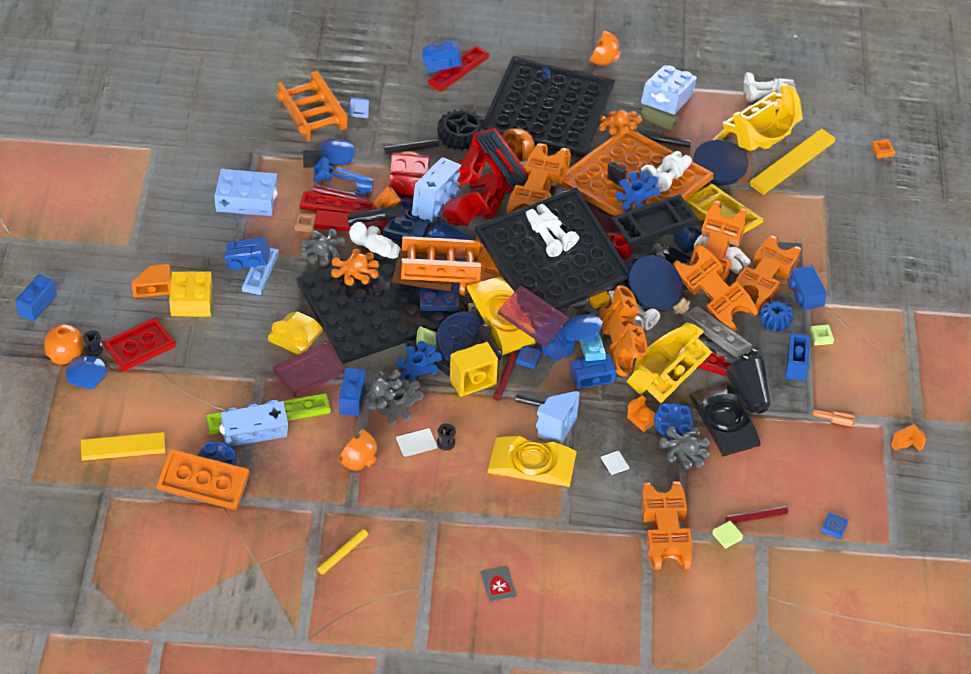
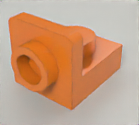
M387 186L373 203L377 209H380L382 206L385 208L396 206L401 200L394 190Z
M641 395L629 403L627 418L645 432L654 425L655 412L645 405L646 397Z
M913 424L894 433L891 446L897 451L901 448H908L913 444L918 451H921L924 448L926 437Z

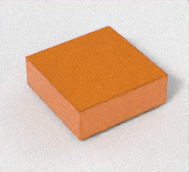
M889 139L871 142V148L876 158L894 156L895 150Z

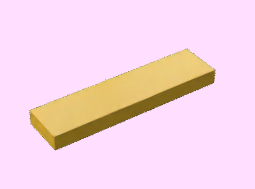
M164 432L81 440L82 461L166 453Z

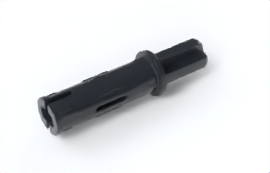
M402 205L387 208L382 206V208L347 214V221L349 226L356 222L387 221L390 218L404 216V209Z

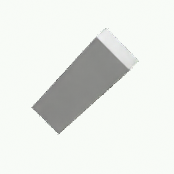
M699 306L683 314V320L698 326L704 331L703 334L734 357L738 358L751 350L752 344Z

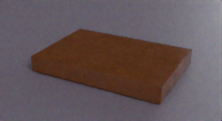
M399 251L393 283L451 291L453 282L401 279L402 258L408 259V251ZM416 253L415 259L427 260V254ZM435 255V260L447 261V257Z

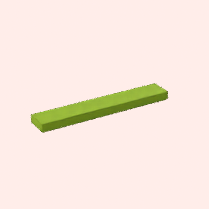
M326 393L283 401L287 421L331 413ZM221 412L206 415L209 434L221 433Z

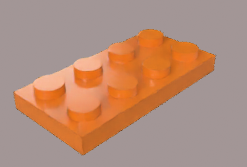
M170 449L156 488L163 492L237 511L250 471L246 468Z

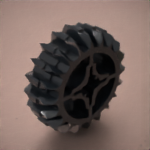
M462 108L460 111L454 109L453 112L448 111L446 115H442L437 127L438 137L442 144L447 145L448 148L453 147L454 150L461 149V151L463 149H470L472 145L471 140L475 133L486 130V125L481 115H477L475 111L470 112L469 109L463 111Z

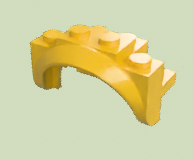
M784 83L781 85V94L773 92L742 112H736L732 118L723 122V127L725 130L737 134L739 147L750 151L758 147L768 149L791 134L793 126L803 119L799 96L790 85Z
M685 323L681 327L665 334L647 347V354L643 359H636L633 374L626 382L640 395L648 390L662 403L712 353L698 339L704 331L692 323Z

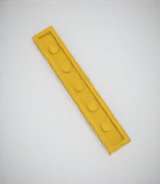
M820 129L752 179L750 186L761 194H766L835 142V137Z

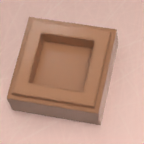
M297 213L294 225L295 231L313 232L316 215Z

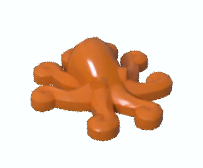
M613 110L608 113L609 117H601L598 129L599 131H605L609 127L608 132L611 135L619 131L621 134H625L629 131L628 128L635 129L637 124L642 122V117L637 116L636 111L628 113L625 110L618 112Z
M353 249L352 255H350L347 261H340L338 257L332 259V265L341 268L332 269L331 274L335 278L345 274L344 280L347 285H353L354 278L361 280L362 284H368L370 281L368 275L372 278L379 276L377 270L379 262L373 260L374 254L372 252H367L364 255L361 254L359 249Z

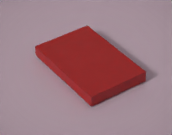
M156 317L103 341L105 349L122 372L176 347L175 341Z

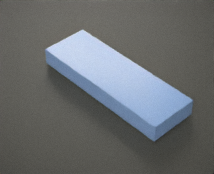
M270 248L267 265L250 268L242 286L243 292L257 295L262 294L278 258V249Z

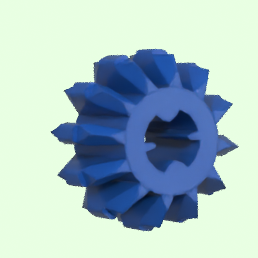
M770 300L769 303H764L759 315L761 325L765 326L766 330L772 329L773 332L776 330L782 332L784 329H788L793 321L792 307H787L786 302L780 303L779 300L777 302Z

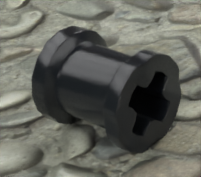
M95 330L86 332L83 335V340L86 344L85 353L88 356L96 357L103 351V346L100 343V333Z
M450 424L440 425L437 429L439 436L437 446L444 451L451 450L455 447V427Z

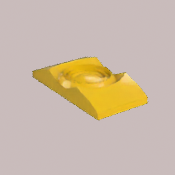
M713 184L693 194L685 201L697 218L705 221L708 211L716 200L722 202L720 213L725 218H733L736 213H739L741 208L747 209L744 233L763 223L762 217Z
M501 276L467 287L485 324L491 327V336L496 345L502 350V355L520 350L523 346L530 347L535 345L536 342L530 321L521 312L514 290Z
M521 436L497 437L488 473L570 487L577 451L556 442L536 443Z

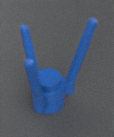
M336 167L337 171L347 175L333 173L335 177L357 182L356 189L360 191L350 193L366 196V193L372 192L373 178Z

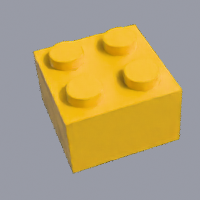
M172 272L169 300L171 317L211 316L213 290L211 272Z
M489 343L477 344L451 354L450 381L460 397L497 384L498 358Z

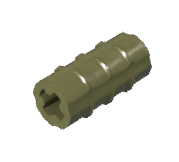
M648 104L644 105L640 115L642 119L670 131L676 130L680 120L679 116L648 106Z

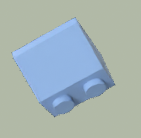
M574 391L548 397L545 404L539 406L537 411L539 419L536 424L538 438L558 444L563 442L577 419L579 392Z

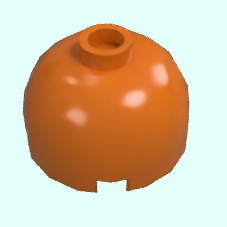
M604 30L591 54L589 62L599 66H607L613 60L617 61L621 52L618 51L620 44L616 36Z
M520 128L504 131V134L501 136L519 162L528 160L535 148L532 136Z
M67 324L51 328L44 339L45 355L51 358V361L54 363L69 364L78 356L81 357L85 351L82 334L78 329Z
M364 429L358 432L361 435L358 439L355 437L351 439L340 454L342 458L338 459V462L350 470L359 471L366 466L370 468L377 460L375 457L377 443Z

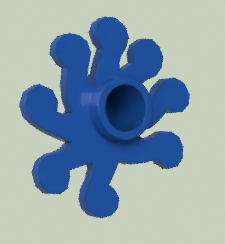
M630 172L628 175L631 180L630 186L627 179H622L619 182L626 194L624 195L621 191L617 192L615 198L618 201H626L622 205L624 212H629L631 206L635 203V209L645 206L642 204L644 199L660 194L658 187L652 188L653 185L658 184L659 180L656 176L649 178L647 172H641L640 179L638 180V174Z
M424 341L417 343V351L413 346L407 347L408 363L403 358H399L396 361V365L400 369L405 370L400 372L398 379L402 381L410 376L408 381L412 383L417 381L418 376L421 374H436L438 367L433 363L441 361L442 355L436 352L433 344L427 346Z

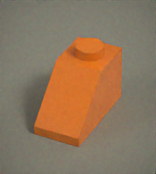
M170 264L149 266L131 282L133 298L170 294Z

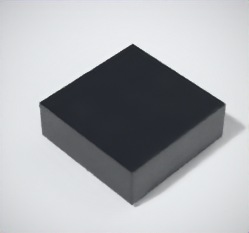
M303 150V168H314L322 158L321 150Z
M614 161L608 164L607 179L620 186L619 182L622 179H626V169Z

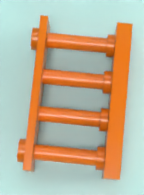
M318 71L311 72L309 83L288 90L285 89L281 82L278 83L277 98L283 102L297 124L300 135L304 136L307 142L311 141L310 131L334 124L341 131L347 129V115ZM309 90L316 92L315 95L293 101L290 97ZM317 101L324 104L304 112H300L298 107ZM325 112L331 115L329 118L310 124L305 120Z
M421 237L402 238V251H408V259L402 258L401 279L463 283L480 282L481 263L474 262V259L479 257L480 241ZM416 253L427 254V260L415 259ZM435 255L447 257V261L435 260ZM455 258H466V262L455 261Z

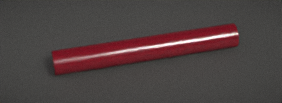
M314 185L313 192L369 202V197L319 185Z
M515 351L511 352L493 395L494 400L499 401L502 397L519 355Z
M783 506L728 515L725 519L726 523L729 521L738 523L788 514V508Z

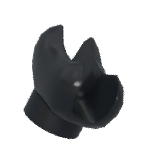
M486 324L481 325L477 330L478 340L474 341L473 345L488 342L499 361L502 357V350L493 341L491 327Z

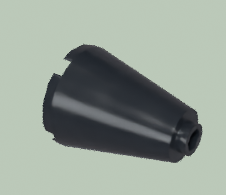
M752 355L748 356L749 360L742 362V359H739L726 368V376L750 410L761 414L766 412L770 406L765 363L761 356Z

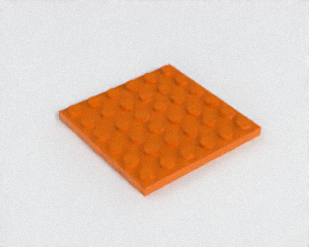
M628 128L629 131L627 133L621 134L619 131L569 168L562 184L558 185L567 190L577 187L586 201L613 216L627 213L622 209V205L626 201H618L615 198V194L621 191L625 195L626 192L623 187L607 179L608 164L614 161L625 168L626 179L629 181L630 186L631 180L628 177L630 172H636L639 180L642 167L652 165L655 169L663 163L662 160L667 155L672 154L673 151ZM691 162L681 177L672 180L669 189L661 191L658 196L653 195L648 199H644L642 204L646 206L680 194L686 201L713 179L714 173ZM636 203L631 206L630 211L635 210Z

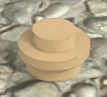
M684 297L680 298L678 303L672 307L674 313L682 315L688 311L690 300H686Z

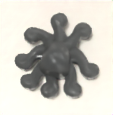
M334 229L327 231V237L318 231H313L310 237L314 240H303L301 242V247L304 249L300 250V255L308 257L310 263H316L319 258L320 265L326 267L329 265L330 253L332 254V259L338 257L340 261L342 260V255L338 253L336 246L339 244L345 245L347 241L343 236L332 240L337 235Z
M398 370L393 371L391 375L384 377V372H377L375 375L376 380L365 385V390L368 393L362 399L363 405L367 406L369 404L368 409L374 411L377 407L383 409L387 405L386 400H392L395 397L394 389L397 390L402 385V381L398 379L400 377Z
M406 379L402 380L401 388L394 389L395 397L392 400H386L390 407L387 408L385 406L383 409H379V413L382 416L390 415L388 422L391 425L397 424V417L400 414L404 421H409L412 418V414L408 412L409 408L417 400L419 401L424 398L421 391L415 392L420 388V383L418 381L410 383Z
M668 427L666 434L673 440L668 441L666 438H661L659 441L660 447L671 448L667 455V461L674 463L677 459L675 454H677L683 463V469L689 470L692 466L691 461L694 462L697 469L702 468L704 465L703 459H708L710 453L707 449H699V447L708 448L710 440L708 438L698 439L700 430L696 427L692 428L691 432H687L682 436L675 433L676 429L674 427Z

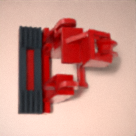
M496 128L475 133L471 140L472 145L465 158L456 162L461 164L458 170L460 175L457 179L459 185H465L469 182L471 189L485 188L483 192L478 193V191L463 194L460 198L446 202L442 216L447 218V223L466 227L469 226L470 221L475 216L483 215L486 220L492 219L499 209L506 190L508 193H512L516 185L525 186L529 174ZM487 161L494 172L480 177Z

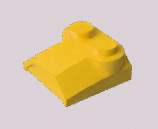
M298 311L292 312L282 321H277L272 325V332L268 335V341L299 356H303L322 333L323 328L315 319Z

